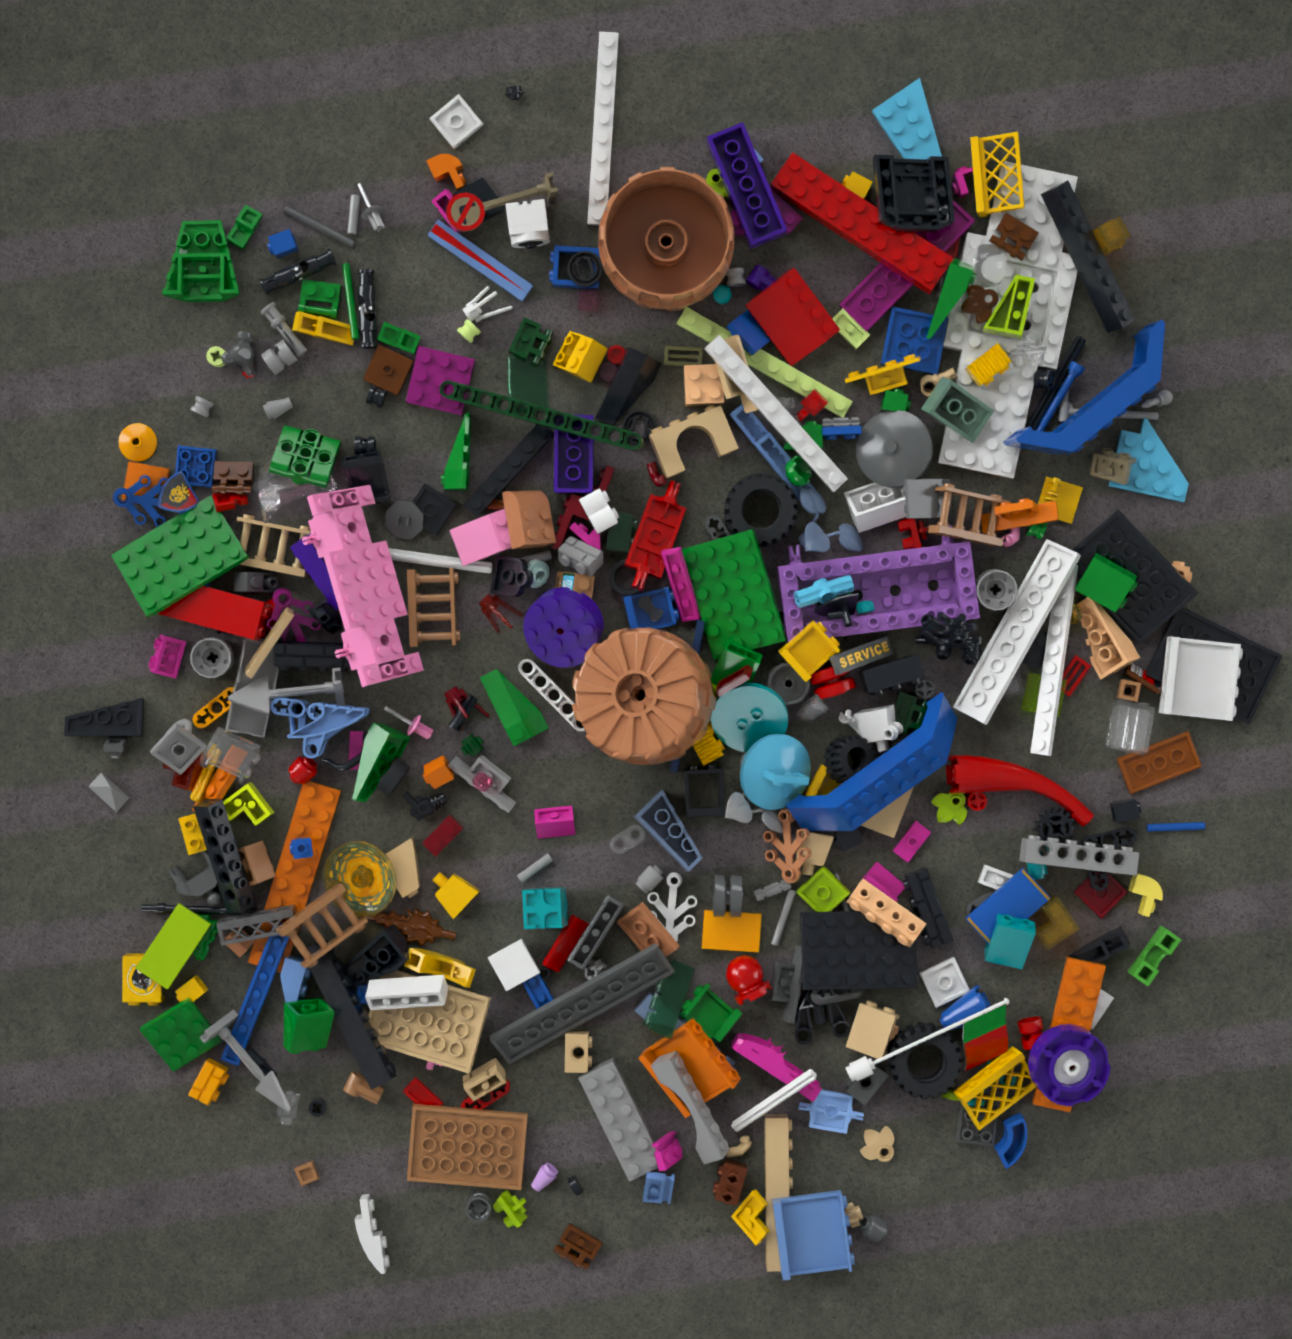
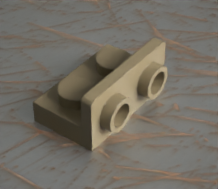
M1102 448V450L1095 452L1093 455L1090 475L1126 485L1129 483L1131 465L1136 463L1137 459L1131 457L1128 453H1115L1112 449Z

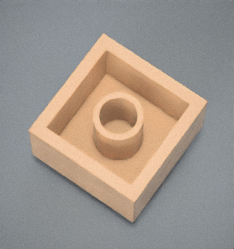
M716 364L684 365L685 407L724 405V390Z

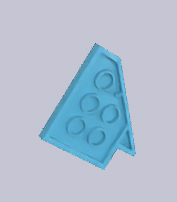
M1146 418L1142 419L1139 433L1121 430L1116 453H1128L1137 460L1136 463L1131 465L1128 484L1124 485L1109 481L1108 487L1184 503L1189 483Z

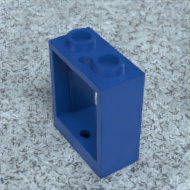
M555 246L554 251H551L550 263H554L553 270L549 272V282H553V287L599 290L600 280L590 287L578 286L572 280H558L560 253L576 254L581 251H590L600 258L599 248ZM592 261V266L596 274L597 267L594 261Z

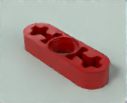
M506 1078L507 1083H505L504 1091L502 1089L495 1092L497 1094L496 1097L493 1091L489 1092L491 1099L486 1102L482 1101L481 1098L477 1099L478 1103L472 1109H484L507 1094L510 1089L509 1080ZM469 1096L462 1101L460 1108H465L467 1102L472 1104L475 1101Z

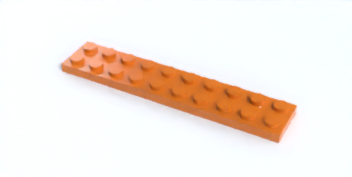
M312 781L302 785L264 910L295 904L297 914L306 907L342 790ZM299 837H310L313 856L294 859L290 852L291 840ZM290 917L281 919V921L286 922ZM263 922L260 926L266 932L271 931L273 927L269 922ZM268 937L255 939L248 963L258 965ZM290 938L277 972L281 973L285 958L292 954L294 943Z

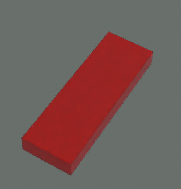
M572 914L568 920V926L563 928L542 964L559 973L588 926V923Z

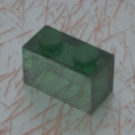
M617 512L620 518L617 519L618 523L608 529L606 550L629 553L634 539L631 537L632 530H636L637 519L633 518L634 514Z

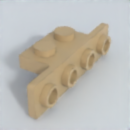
M734 335L725 338L724 341L748 366L740 336ZM716 363L726 399L740 395L745 413L758 410Z

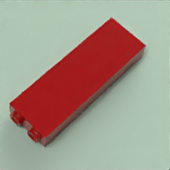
M202 586L158 614L260 641L265 634L266 628L264 625L266 619L270 616L271 609L268 603Z

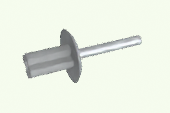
M359 183V190L368 207L361 214V218L369 220L373 230L380 232L381 229L385 228L380 217L383 207L378 205L371 206L362 184Z

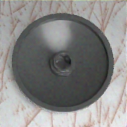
M900 410L897 412H882L870 419L862 428V433L858 436L856 443L858 464L870 480L881 486L889 488L903 487L904 480L919 479L930 465L933 455L931 434L926 425L909 412Z

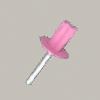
M385 706V711L409 724L408 736L414 731L426 739L431 737L433 729L419 722L421 715L416 716L411 721Z

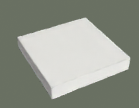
M459 94L429 118L453 149L483 126L481 120Z
M522 938L488 957L506 991L540 973Z
M954 956L919 972L936 1008L963 996L970 990Z

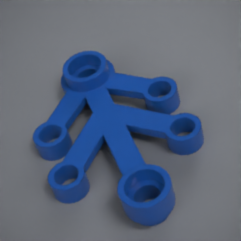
M142 475L139 481L128 489L118 488L113 494V501L119 507H126L139 525L146 522V515L139 512L133 503L141 504L154 520V524L159 527L166 522V518L163 515H159L153 507L157 506L158 498H154V496L160 493L161 482L163 480L166 481L168 478H161L157 485L142 496L133 495L142 487H148L151 483V478L148 475ZM147 478L149 482L147 484H143L141 482V479ZM125 494L127 498L125 500H121L119 498V495ZM139 515L144 517V520L141 522L137 520ZM162 518L164 522L158 524L156 520Z

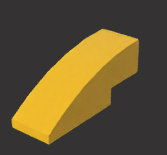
M301 311L296 312L292 331L353 346L354 340L351 338L349 324Z

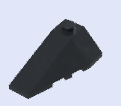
M627 347L595 418L613 426L652 384L661 363L633 348Z

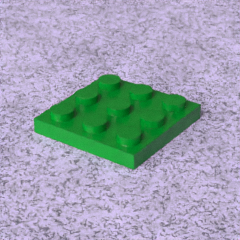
M190 997L140 1027V1032L173 1072L222 1042L219 1035L205 1044L202 1042L200 1036L212 1025Z

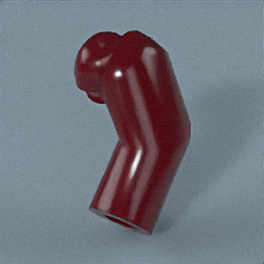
M656 462L646 464L649 477L656 487L665 485L667 483L666 477L664 475L659 476Z

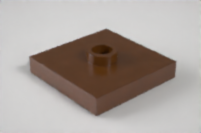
M378 344L363 380L398 396L414 361Z

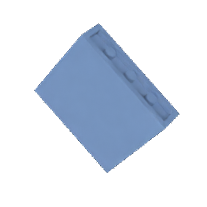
M841 1190L772 1199L783 1280H791L790 1276L847 1268L849 1272H852L851 1265H855L854 1255L849 1251V1246H852L851 1234H847V1227H850L849 1216L845 1215L844 1208H847L846 1196L842 1195Z

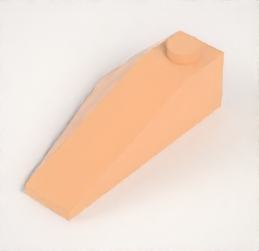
M1087 597L1077 604L1081 625L1083 628H1086L1088 639H1085L1086 644L1090 645L1093 655L1090 656L1091 664L1100 679L1108 677L1140 658L1130 639L1099 603Z

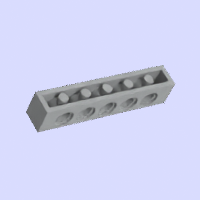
M1029 835L1028 839L1022 838L1019 861L1137 876L1139 852H1134L1132 847L1121 846V850L1114 849L1115 845L1103 844V848L1096 847V843L1084 842V845H1077L1078 841L1066 840V843H1060L1058 838L1047 837V841L1040 840V836ZM1044 845L1045 853L1040 855L1039 848ZM1060 848H1063L1064 855L1062 857L1058 856V850ZM1079 850H1081L1083 855L1082 858L1078 860L1076 854ZM1099 852L1101 859L1096 862L1095 855ZM1118 854L1119 862L1115 864L1113 859Z

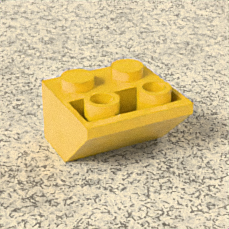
M569 331L553 366L591 383L608 348L592 338Z

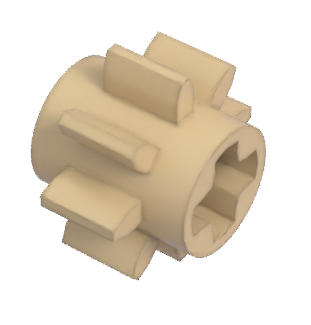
M852 1202L848 1203L844 1211L845 1215L849 1216L851 1228L860 1226L859 1221L863 1220L859 1205L854 1207Z

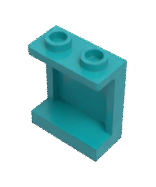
M997 914L996 926L990 943H986L984 949L985 961L1023 969L1036 934L1035 923L1028 919Z

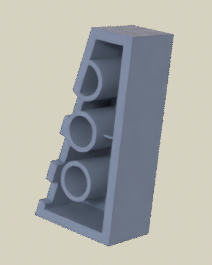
M663 789L633 816L686 872H689L702 859Z

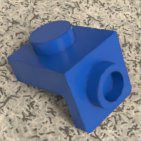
M299 837L291 840L290 852L294 859L313 856L310 837Z

